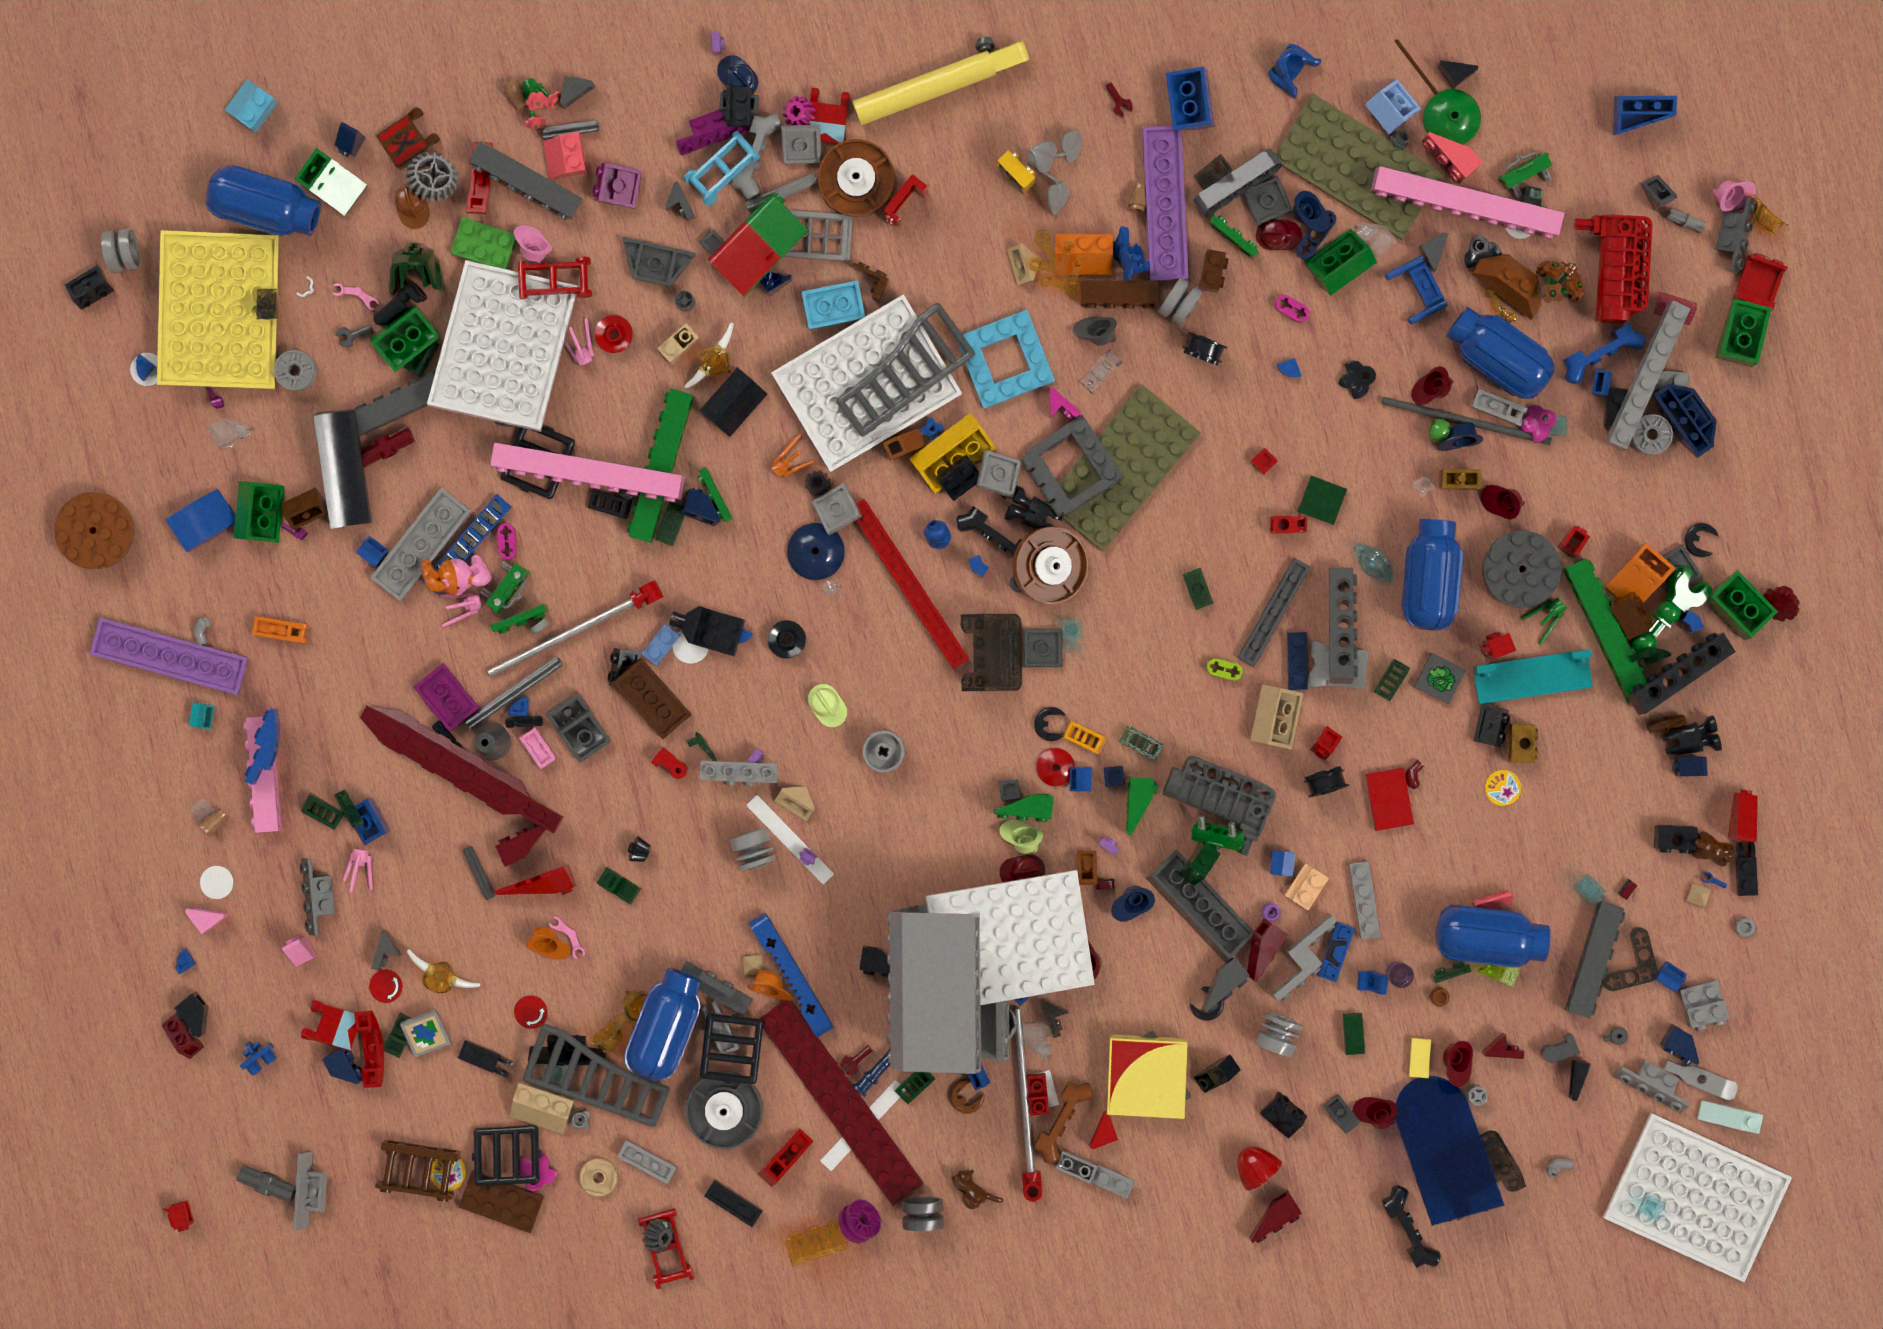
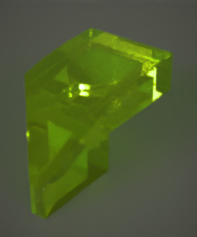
M1489 965L1485 968H1479L1477 972L1513 987L1520 969Z

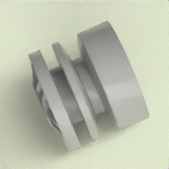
M767 827L729 839L732 852H742V855L735 858V862L745 861L744 864L737 866L738 871L757 869L777 859L775 854L766 855V852L774 849L773 846L764 847L763 845L770 840Z
M1265 1013L1264 1018L1271 1021V1024L1267 1022L1261 1023L1263 1027L1269 1030L1268 1033L1258 1032L1255 1045L1284 1056L1293 1057L1297 1045L1290 1041V1037L1300 1038V1034L1293 1032V1029L1302 1031L1303 1025L1281 1014Z

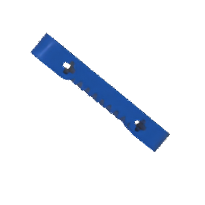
M764 913L750 921L749 925L763 949L767 952H773L771 957H777L774 962L775 964L781 963L779 971L785 970L782 976L789 977L786 982L787 984H793L790 990H797L794 996L801 997L798 1001L799 1004L803 1003L801 1012L815 1036L818 1038L833 1029L834 1026L768 915ZM768 938L776 939L774 947L772 945L768 946ZM808 1004H810L811 1006H813V1005L816 1006V1007L814 1008V1012H813V1013H812L811 1010H810V1011H807V1010H806V1009L808 1008Z

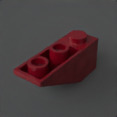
M534 824V829L529 831L527 828L516 832L517 836L512 839L507 836L498 840L500 844L495 847L504 867L524 859L545 833L546 829L538 824Z
M1265 918L1262 919L1253 933L1247 965L1249 978L1255 982L1263 975L1264 970L1274 959L1276 952L1285 943L1288 936L1286 932Z
M1289 1191L1271 1201L1249 1237L1252 1243L1262 1242L1267 1238V1234L1271 1232L1276 1233L1283 1228L1282 1225L1287 1222L1293 1223L1300 1218L1299 1215L1302 1213Z

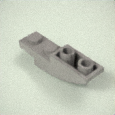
M1062 1151L1056 1169L1087 1183L1095 1184L1125 1198H1129L1135 1183L1134 1179L1122 1175L1116 1170L1066 1151Z

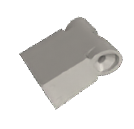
M1312 640L1311 657L1313 658L1314 666L1308 675L1307 688L1326 685L1356 689L1365 688L1368 651L1357 650V659H1354V666L1358 667V675L1354 677L1353 684L1329 683V646ZM1345 659L1338 661L1341 665L1348 664V661Z

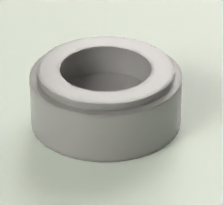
M544 618L530 630L536 635L547 627L549 622Z
M1743 917L1735 922L1734 929L1738 935L1749 937L1755 931V924L1751 919Z

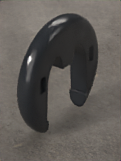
M1695 524L1688 529L1685 535L1686 548L1696 557H1708L1713 553L1699 549L1693 544L1694 541L1698 542L1700 536L1696 533L1704 531L1715 536L1719 535L1716 529L1709 524Z
M1056 707L1044 708L1035 717V731L1040 738L1046 741H1057L1065 733L1045 732L1043 728L1048 727V722L1043 719L1048 715L1066 716V714Z
M1205 986L1200 989L1208 993L1210 987ZM1221 999L1217 1003L1219 1006L1210 1013L1202 1012L1191 1003L1190 1009L1198 1019L1210 1021L1222 1013L1224 1000Z

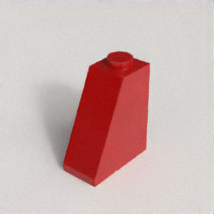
M1740 789V793L1734 792L1728 838L1750 842L1757 841L1758 795H1752L1750 790Z

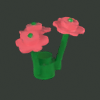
M529 78L522 83L526 104L531 114V118L524 124L527 128L537 129L546 122V119L543 116L536 117L534 110L537 108L541 109L543 106L547 110L555 108L559 105L562 94L557 91L550 95L541 83L537 84L534 78Z

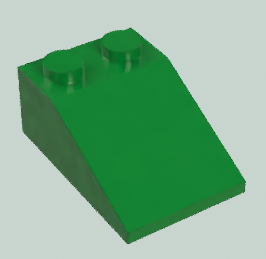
M1734 298L1719 339L1715 358L1749 367L1759 364L1772 308Z
M1128 776L1126 834L1132 836L1153 799V794L1157 793V782H1154L1152 777Z

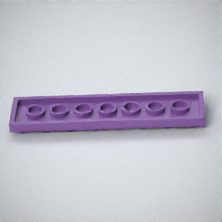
M1173 126L1143 127L1150 281L1179 280L1180 277L1188 280L1182 132L1174 131Z
M101 617L99 618L90 655L236 695L240 693L249 658Z

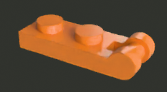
M255 616L252 635L306 644L307 638H305L309 624ZM293 628L299 629L298 636L292 635Z

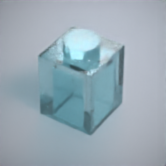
M1585 874L1573 887L1588 903L1593 905L1594 903L1598 904L1605 897L1604 893L1606 890L1588 874Z

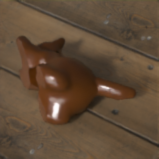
M1703 831L1698 834L1699 840H1695L1697 850H1692L1691 852L1693 857L1696 859H1711L1722 867L1726 866L1733 859V846L1731 844L1718 842L1708 832Z
M973 1169L970 1171H959L958 1175L951 1177L955 1187L963 1192L962 1201L969 1209L978 1208L980 1204L985 1203L988 1199L996 1203L1003 1202L1004 1200L987 1193L973 1182Z

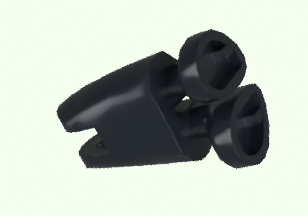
M414 281L407 283L399 294H396L390 302L374 314L373 320L375 324L379 326L389 324L411 307L410 299L415 303H420L428 299L427 295Z
M1020 486L1017 488L1012 502L1027 507V510L1025 511L1011 503L1004 516V519L1007 521L1021 518V524L1034 529L1055 527L1045 522L1048 516L1059 521L1063 519V515L1057 517L1051 506L1035 496H1033L1032 500L1026 497L1024 488Z
M1713 715L1708 716L1702 725L1698 726L1697 722L1662 735L1663 741L1679 739L1680 745L1665 748L1666 754L1703 752L1704 746H1709L1714 751H1721L1722 744L1718 734H1712L1703 738L1700 735L1718 731L1715 717Z

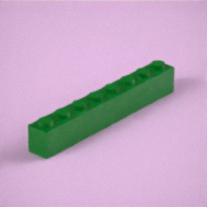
M671 388L670 392H666L663 403H666L664 411L661 410L658 421L661 422L660 427L655 429L653 440L656 441L654 448L650 447L648 453L650 462L644 469L673 473L694 395ZM638 492L640 496L638 503H634L632 509L634 518L633 521H629L626 532H629V537L652 543L664 504V497L657 496L656 499L645 497V493Z
M1583 558L1562 568L1628 705L1633 707L1626 695L1632 692L1631 688L1640 683L1642 685L1647 682L1644 677L1645 670L1641 664L1637 663L1635 659L1637 654L1634 648L1629 646L1628 638L1623 629L1621 630L1619 622L1610 608L1611 600L1608 595H1604L1601 589L1603 584L1600 578H1596L1593 572L1595 571L1591 560L1588 561L1587 558ZM1649 688L1648 694L1652 697V690Z

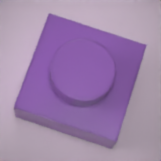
M712 32L713 54L722 55L721 49H725L724 38H721L719 32Z
M757 748L746 763H761L764 759L762 757L764 752Z
M1102 837L1098 842L1099 845L1114 855L1119 850L1116 847L1117 842L1110 837H1107V839Z

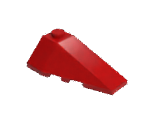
M568 864L498 889L494 893L495 895L556 894L561 892L562 895L573 892L572 888L576 886Z

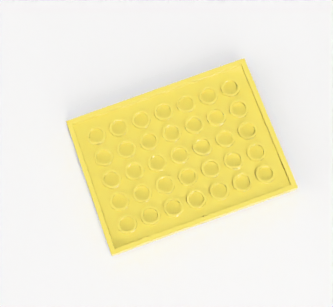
M161 230L157 385L275 389L274 365L276 363L279 235Z

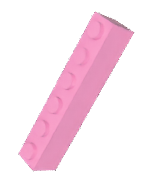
M263 717L246 718V722H244V732L247 733L248 741L245 742L246 752H249L247 769L255 761L253 759L255 751L261 748V746L254 743L256 740L254 735L257 729L262 727L264 723ZM275 759L271 770H262L256 784L251 785L248 783L249 790L252 791L250 808L253 810L254 817L251 819V825L255 829V833L282 830L277 759Z

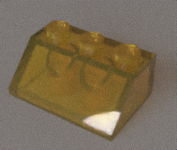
M837 1219L826 1222V1225L819 1227V1225L807 1228L808 1231L792 1232L789 1234L790 1237L786 1239L792 1266L846 1250L849 1243L848 1239L842 1234Z

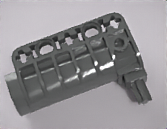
M1194 756L1188 757L1184 761L1182 769L1172 766L1162 794L1238 824V827L1242 828L1241 831H1243L1246 842L1236 852L1245 856L1248 855L1253 840L1257 842L1276 797L1274 789L1268 785ZM1196 761V764L1202 767V771L1197 768L1192 770L1189 766L1190 763L1194 764ZM1210 768H1215V776L1211 778L1208 777V770ZM1221 775L1238 781V785L1232 782L1228 783L1221 778ZM1250 782L1252 787L1249 791L1245 792L1243 786L1245 783ZM1260 789L1263 792L1267 791L1269 793V796L1264 797L1260 793H1257V790Z

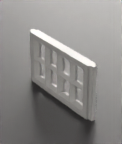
M789 210L796 218L808 219L807 229L809 231L803 236L807 237L806 251H793V247L784 257L850 262L853 217L843 214ZM813 219L825 220L824 235L812 234ZM829 221H842L841 236L828 235ZM811 237L823 238L822 253L810 252ZM828 239L840 240L839 254L827 253Z

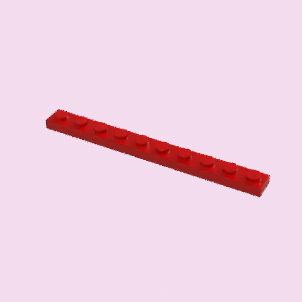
M862 499L856 503L862 517L856 520L951 667L955 669L969 659L866 500Z

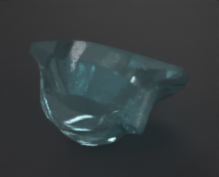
M1361 543L1354 547L1360 566L1367 575L1387 582H1391L1394 579L1390 560L1383 550Z

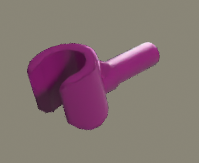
M206 387L210 394L211 405L216 409L223 408V398L216 397L212 387Z
M284 523L280 526L300 540H303L308 535L302 527L293 530Z

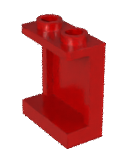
M913 174L883 210L885 221L893 227L895 225L900 227L901 219L895 214L912 192L915 191L922 197L928 192L927 185Z
M1759 253L1751 254L1746 259L1732 300L1735 298L1772 308L1771 311H1773L1776 304L1773 303L1783 274L1787 271L1788 267L1784 266L1782 261L1776 259L1772 261L1765 259L1766 256Z

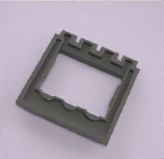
M1083 415L1026 451V456L1021 459L1028 472L1034 468L1036 469L1030 473L1038 487L1046 485L1040 491L1047 502L1050 503L1056 500L1050 506L1057 517L1063 514L1068 516L1124 479ZM1073 435L1102 480L1093 484L1072 500H1069L1041 458V455L1051 451L1063 443L1066 438Z

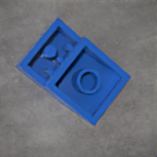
M217 489L182 508L165 520L185 551L191 552L233 526L236 515L220 490Z

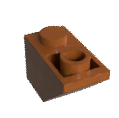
M915 429L883 442V446L892 462L925 447V443L919 430Z

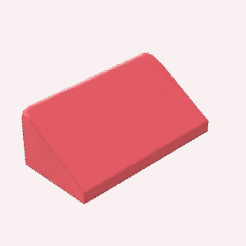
M1507 890L1472 901L1473 907L1498 909L1512 905L1513 894Z

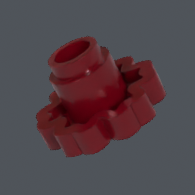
M1775 587L1774 590L1768 588L1762 594L1778 611L1772 619L1783 622L1785 619L1793 620L1800 610L1798 607L1800 601L1790 587Z

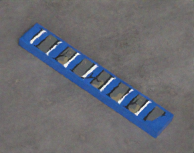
M497 494L434 566V570L438 571L441 564L446 560L456 558L465 562L512 506Z

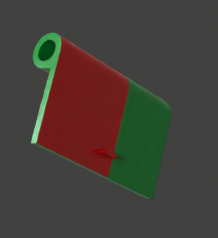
M771 193L708 258L709 262L744 297L809 231L783 204L785 200L778 193L776 195Z

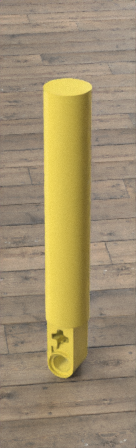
M1022 40L992 52H981L853 100V106L862 126L995 76L996 72L1025 62L1030 58L1025 43Z

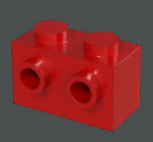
M1500 632L1486 635V640L1482 641L1481 651L1484 657L1487 656L1488 659H1496L1516 651L1510 633L1500 634Z

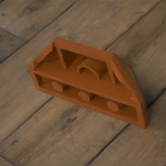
M1504 254L1480 259L1471 275L1532 320L1541 306L1538 276L1512 256Z

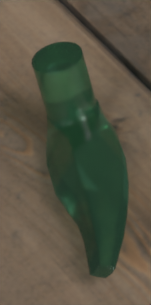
M696 732L694 738L687 740L689 747L698 744L712 761H717L708 743L700 733Z

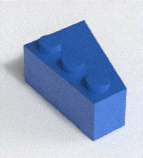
M1614 96L1613 135H1619L1676 116L1677 96Z

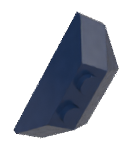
M1669 383L1653 394L1662 417L1668 420L1672 426V431L1681 444L1696 458L1714 447L1717 420L1695 389Z

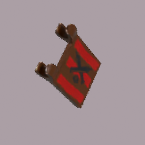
M418 107L376 135L397 168L440 141L439 136L435 133L430 134L426 139L420 134L413 123L414 120L423 116V111Z

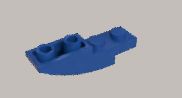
M270 708V710L265 712L262 718L264 723L261 728L257 729L254 738H256L254 743L261 746V748L255 751L253 756L255 761L252 766L248 767L245 773L247 777L245 782L251 785L257 783L263 769L267 771L272 769L276 759L280 741V717L276 708Z

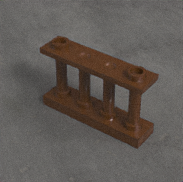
M384 1140L382 1142L381 1150L386 1151L387 1160L384 1180L375 1184V1188L380 1189V1192L391 1193L392 1191L430 1196L436 1197L438 1201L448 1202V1199L451 1200L454 1197L453 1192H448L452 1164L460 1159L461 1151L392 1140ZM397 1153H403L406 1157L402 1185L391 1183L394 1159ZM416 1156H423L425 1160L421 1187L410 1186L413 1162ZM435 1158L442 1159L444 1163L440 1190L429 1189L432 1164Z

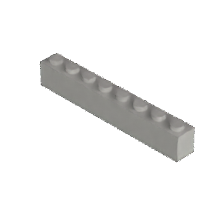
M1676 301L1667 303L1607 435L1605 444L1621 451L1627 450L1691 308Z

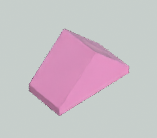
M192 907L187 908L185 911L201 934L208 932L228 917L226 912Z

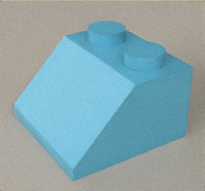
M246 79L225 108V111L257 133L278 104V101Z

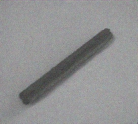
M553 658L467 718L465 723L468 728L473 729L562 667L563 663L560 658Z

